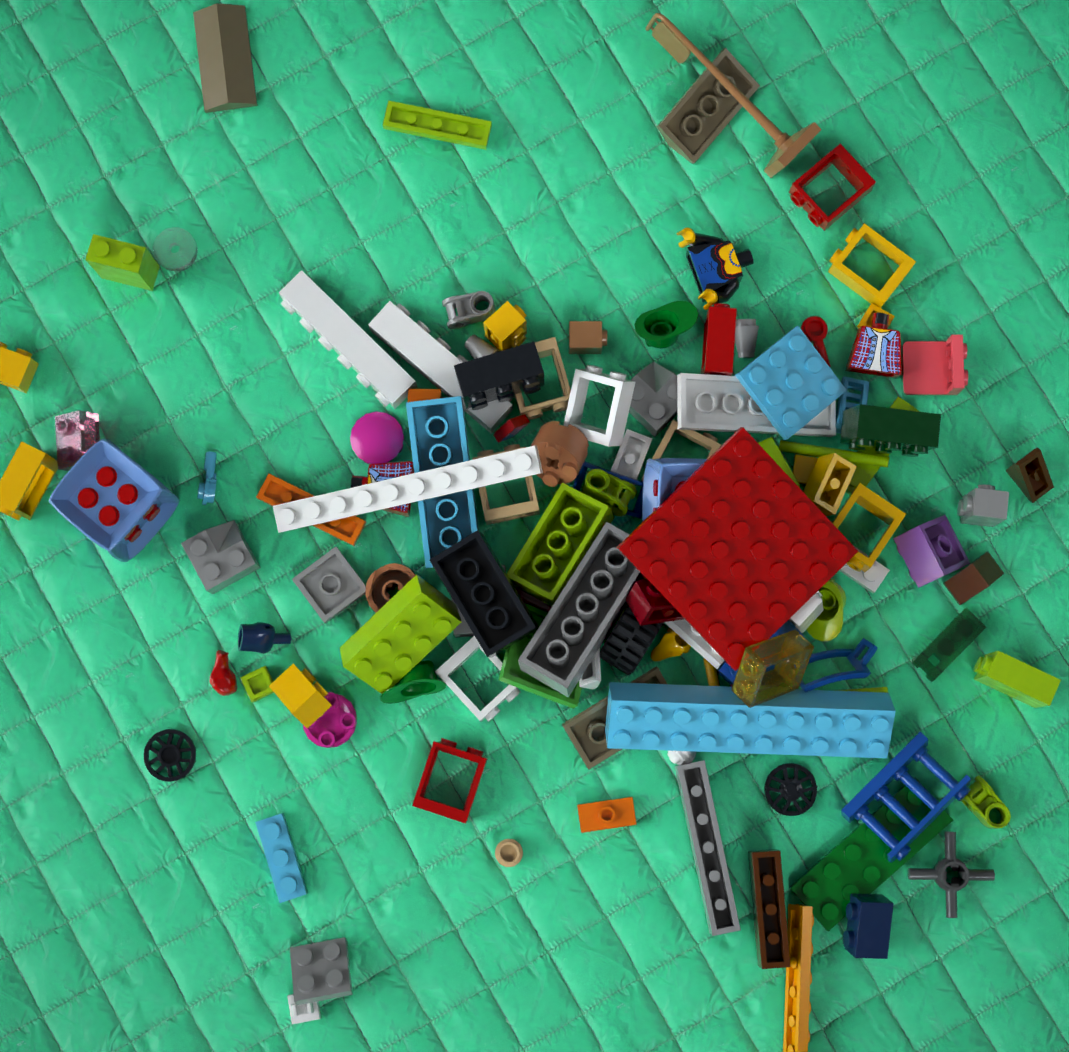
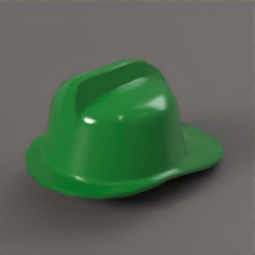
M674 301L641 314L634 324L635 331L641 338L645 339L648 347L668 348L678 340L680 334L688 331L695 325L699 316L698 310L690 302Z
M420 661L394 687L385 691L380 696V700L388 704L400 703L422 695L440 692L446 688V683L437 678L432 661Z

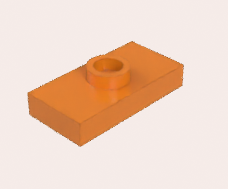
M633 797L577 805L581 833L637 825Z

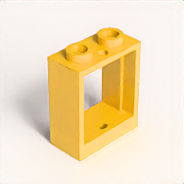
M864 223L859 231L854 228L845 239L848 245L842 251L838 248L830 258L829 262L832 265L828 272L870 304L873 303L881 308L912 269L916 261ZM862 238L899 265L880 291L842 264Z
M21 441L0 480V512L18 521L21 516L30 520L61 463L45 452Z
M859 483L832 523L838 529L856 502L889 525L868 557L858 552L846 563L855 571L860 572L862 570L866 572L872 567L906 516V513Z

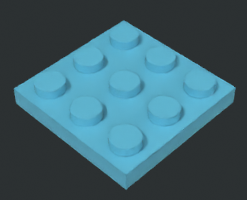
M799 326L790 330L735 375L784 440L789 439L847 391Z

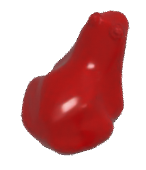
M218 650L209 682L218 694L228 696L237 691L236 677L229 668V653Z

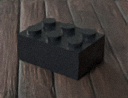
M534 341L454 365L466 409L472 407V410H479L487 407L488 402L494 400L499 402L509 401L514 398V394L521 392L532 394L541 390L540 387L545 385L544 371Z

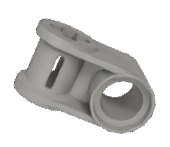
M486 291L451 296L442 301L443 307H446L449 320L447 327L449 329H457L469 324L485 321L495 312L493 298ZM481 301L489 303V307L484 311L476 309V305Z

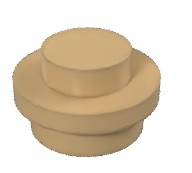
M514 839L502 840L495 849L496 860L505 867L517 865L523 856V849L520 843Z

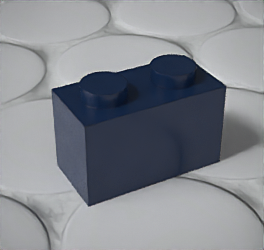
M852 893L850 895V903L846 906L848 923L847 931H844L843 944L845 949L855 958H888L894 903L884 895Z

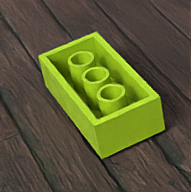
M562 483L507 572L513 585L542 602L553 606L605 523L611 524L615 518L610 507Z
M416 574L340 647L343 667L383 694L397 684L462 622L456 604Z

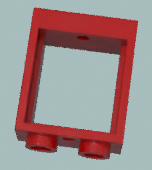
M840 143L792 183L789 193L793 203L798 207L802 206L808 213L809 220L816 227L820 226L825 231L869 194L876 181ZM833 164L857 192L827 216L803 189Z
M723 303L714 304V307L709 306L704 321L701 374L732 375L737 308H730V305Z
M441 738L440 743L433 741L412 806L466 824L488 759L482 757L483 751L468 747L465 752L456 749V742ZM439 751L478 763L463 810L424 797Z

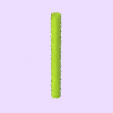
M780 440L779 450L783 452L815 457L836 453L849 462L887 468L890 459L888 456Z

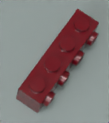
M646 579L636 581L625 599L640 626L684 619Z

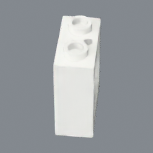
M587 365L586 369H575L563 426L568 427L569 424L575 426L585 435L588 441L608 447L621 446L635 382L627 380L626 374L614 371H610V375L602 373L603 368ZM590 380L615 387L606 430L581 423Z
M473 636L435 672L480 722L484 719L489 722L501 711L498 706L505 699L510 703L521 691L509 684L480 711L449 676L480 649L485 654L476 637ZM496 655L492 658L488 657L501 671L503 663Z

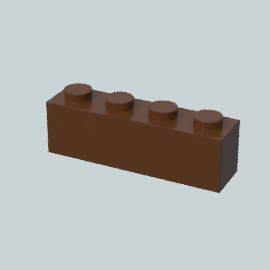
M777 849L748 851L758 966L761 969L791 967L781 852Z

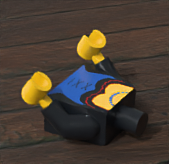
M688 227L677 232V235H681L684 238L683 241L678 243L679 247L691 246L687 248L686 258L700 294L698 299L701 298L702 302L707 301L703 308L708 310L709 306L729 301L738 290L743 273L741 268L754 263L751 251L746 249L735 253L731 241L694 233Z

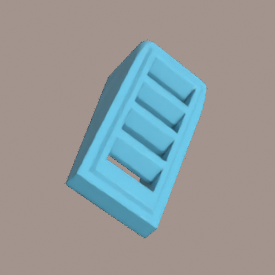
M843 376L841 383L846 390L861 391V395L846 391L838 398L836 433L841 434L844 410L859 404L867 405L870 382ZM846 399L851 401H857L859 402V404L846 402Z

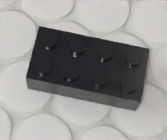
M480 531L473 532L430 559L431 564L487 657H494L538 630L539 626Z

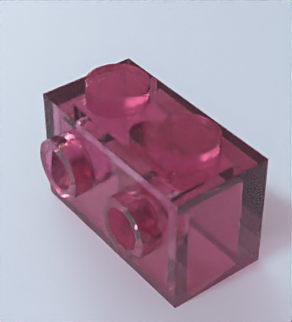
M78 410L55 416L58 470L69 471L88 449L100 441L98 414Z

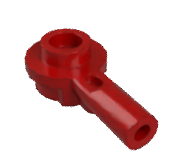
M811 316L804 320L801 330L809 341L813 343V346L828 366L831 367L823 342L828 332L827 324L822 318Z

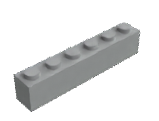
M705 760L675 766L709 933L712 936L740 931Z

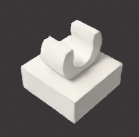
M294 994L287 996L292 1024L321 1019L319 1001L296 1005Z

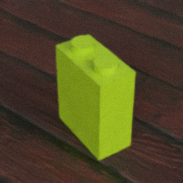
M95 234L92 236L85 259L102 279L153 291L160 268L146 247Z
M1000 651L985 654L984 657L980 656L974 667V672H976L974 680L1033 708L1050 706L1061 682L1060 679Z

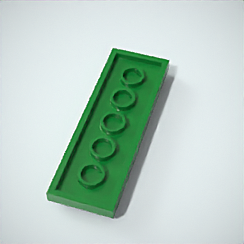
M905 785L893 795L919 822L931 811ZM885 804L871 814L899 841L911 831ZM944 810L909 845L911 851L901 861L896 858L892 863L887 860V854L892 849L862 822L789 888L804 905L813 906L814 917L826 931H830L846 916V906L850 903L851 893L871 894L948 826L953 819Z

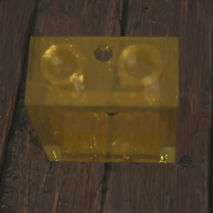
M795 629L746 647L731 690L751 708L799 689L814 646ZM775 665L773 670L765 672L767 667Z

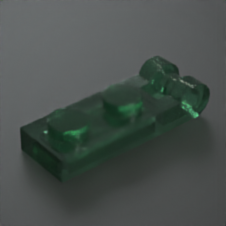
M964 608L911 663L916 668L920 667L926 673L925 677L933 682L974 641L986 626L967 608ZM932 654L939 660L935 666L928 660Z

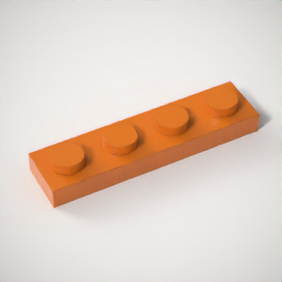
M269 473L256 496L257 499L271 506L314 497V495ZM352 516L312 526L355 546L367 522L357 516Z

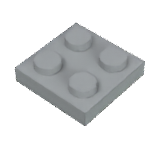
M334 547L292 579L325 624L365 595L366 585L337 547Z
M345 937L290 947L293 994L296 1005L353 995L348 944Z

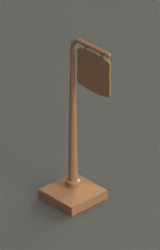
M655 13L645 27L646 31L650 29L653 31L652 36L678 63L685 62L692 52L775 140L774 144L778 149L763 170L770 178L784 169L822 130L813 122L792 136H789L786 132L782 133L663 14Z

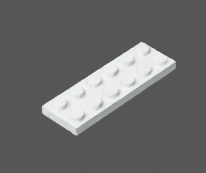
M680 373L677 375L678 429L736 432L740 427H743L748 433L779 434L736 376ZM836 400L794 435L836 436Z

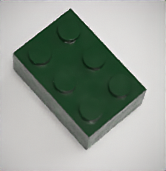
M859 404L843 411L840 443L849 444V449L865 450L866 447H874L877 453L890 454L892 451H902L903 456L918 457V454H928V450L938 448L941 414Z

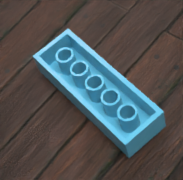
M462 396L406 402L414 473L470 461ZM474 489L418 501L426 568H432L431 558L478 530Z

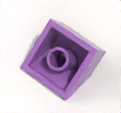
M946 515L923 523L893 538L897 545V551L903 557L909 569L910 577L916 582L918 588L970 564Z

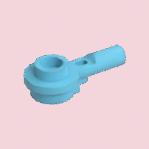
M210 451L206 452L205 483L199 482L197 499H202V505L214 503L217 473L214 472L217 453Z

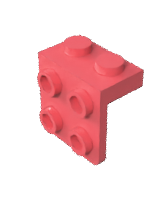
M951 335L946 341L905 342L902 345L904 394L958 395L968 384V370H964V359L967 358L968 350L967 344L963 343V335Z

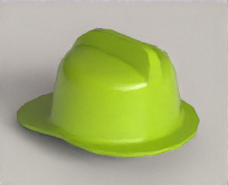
M830 579L818 590L822 594L824 611L806 629L814 639L819 641H831L842 630L843 608L846 605V595L843 588L834 579Z

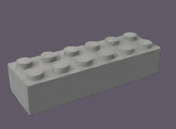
M608 522L603 526L518 659L520 670L566 697L570 696L627 605L625 599L630 593L632 586L636 581L642 580L644 577L617 548L630 534Z

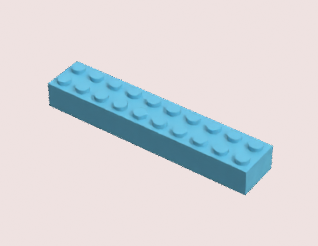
M609 682L605 734L607 748L887 758L896 710L889 693L831 690H810L804 692L802 689Z

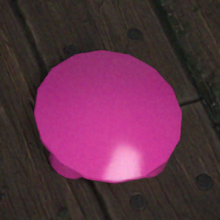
M372 412L365 414L356 421L351 430L350 441L352 450L358 458L368 465L388 463L402 451L404 434L396 418L387 413Z
M328 692L325 698L332 706L308 729L303 725V730L308 739L317 746L332 748L338 747L350 739L356 728L357 717L356 711L348 699L342 695Z

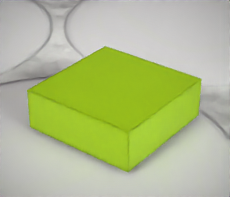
M263 666L240 677L252 703L274 693L269 687L274 681L267 666Z

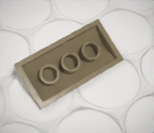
M216 3L193 12L205 113L257 106L245 5Z
M723 48L712 61L748 99L760 87L727 48ZM706 68L659 123L657 128L672 149L694 164L743 106Z
M657 666L630 682L667 684ZM608 696L562 724L588 770L622 750L607 748L605 725Z

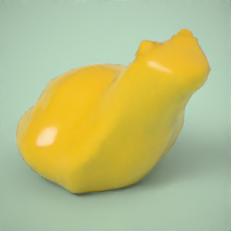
M669 627L660 643L652 650L651 659L653 661H662L669 657L681 656L683 653L689 652L691 646Z

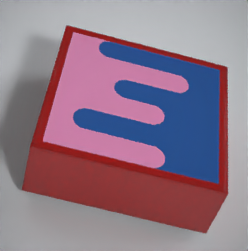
M526 415L509 419L493 436L498 443L513 438L530 421Z

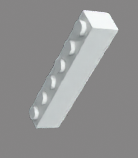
M302 270L278 292L283 300L280 304L291 315L294 312L302 318L299 321L300 324L309 333L314 330L320 336L318 341L328 351L333 349L339 355L337 360L347 370L352 367L358 373L356 376L357 380L366 388L371 386L377 392L375 397L385 407L390 404L396 409L408 397V389L417 388L416 381Z
M389 301L368 324L371 332L434 386L441 389L447 397L462 396L454 365L467 362V360L461 355L457 357L449 351L451 347L443 339H434L429 334L430 329L423 322L418 320L416 323L408 317L410 312L400 303L394 305ZM463 400L464 411L491 434L513 410L510 403L511 400L505 402L494 400L488 402L487 407L479 410H472V407L466 409Z

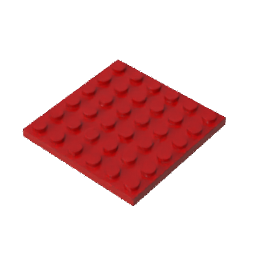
M740 427L617 546L620 552L735 671L859 552L743 427Z

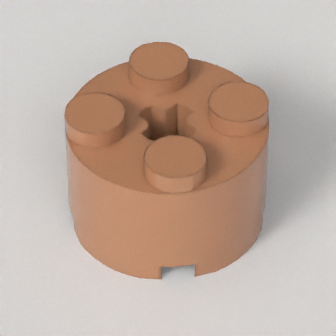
M559 421L545 423L531 446L536 445L538 448L543 473L537 474V476L549 487L572 482L577 477L588 455L587 448L589 444L585 435L573 425L569 424L568 427L559 425Z
M397 563L387 564L375 570L368 578L365 588V595L371 609L375 613L378 612L392 598L388 591L394 590L395 586H398L400 591L416 574L410 568Z

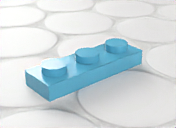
M284 813L255 822L279 903L308 894Z

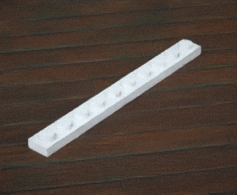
M535 445L273 506L278 533L533 476L543 473L538 448Z

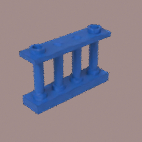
M921 732L841 810L842 816L849 823L854 819L863 821L892 849L887 854V860L890 863L896 858L901 861L911 851L909 845L955 799L961 801L971 790L968 787L971 781L968 775L958 782L927 753L928 738ZM913 760L924 764L951 790L940 802L908 773L909 769L907 766ZM894 779L897 782L900 780L931 809L920 822L888 792L889 788L887 786ZM874 799L877 801L881 800L911 829L901 841L896 839L868 812L869 808L867 806Z

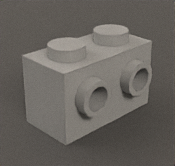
M978 485V488L964 495L963 499H960L958 502L957 514L961 516L960 523L994 527L1007 519L1009 492L995 490V486Z

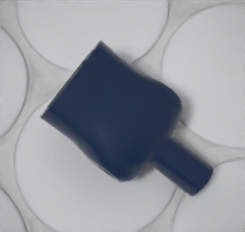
M257 622L240 625L238 633L239 651L265 654L271 651L273 644H291L290 633H275L274 627L268 623Z

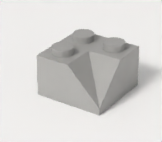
M652 362L631 379V381L635 382L629 413L656 437L677 415V375Z
M235 520L206 529L181 543L206 591L211 594H215L261 568Z

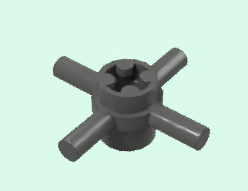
M945 831V858L940 860L934 869L908 868L907 873L909 880H934L940 888L946 891V918H957V891L964 888L969 881H994L995 879L993 869H968L962 861L956 859V832ZM947 867H951L953 871H958V877H952L951 883L946 882L947 872L945 870Z

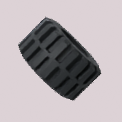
M628 605L600 650V658L627 675L633 673L664 622L640 626Z

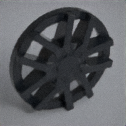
M166 729L153 735L147 742L144 749V763L149 773L155 778L167 782L177 781L186 777L196 763L197 750L188 735L179 730ZM169 734L167 744L159 737ZM174 734L180 736L177 745L172 744ZM184 739L188 742L190 748L180 749ZM155 740L162 745L160 750L152 747ZM149 750L158 755L151 761H149ZM191 751V759L182 758V752ZM160 761L162 765L155 771L151 765ZM180 762H189V766L185 771H183ZM176 765L180 775L173 777L172 766ZM167 768L169 777H164L159 773Z
M787 763L776 767L770 772L765 782L764 792L767 802L776 812L786 816H797L813 806L817 796V785L814 776L805 767L794 763ZM787 768H794L793 778H788ZM783 769L784 780L779 779L774 775L778 771ZM798 769L807 776L798 780ZM810 779L812 787L802 789L801 783ZM771 780L781 783L779 789L769 787ZM769 791L778 792L780 794L774 801H772ZM812 791L810 801L805 797L804 792ZM783 797L787 801L783 809L777 807V803ZM800 797L807 804L802 809L796 801ZM791 802L797 809V811L786 810L788 809Z

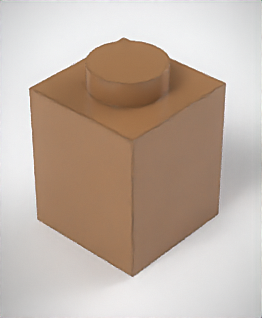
M569 321V354H601L602 346H607V330H602V321Z

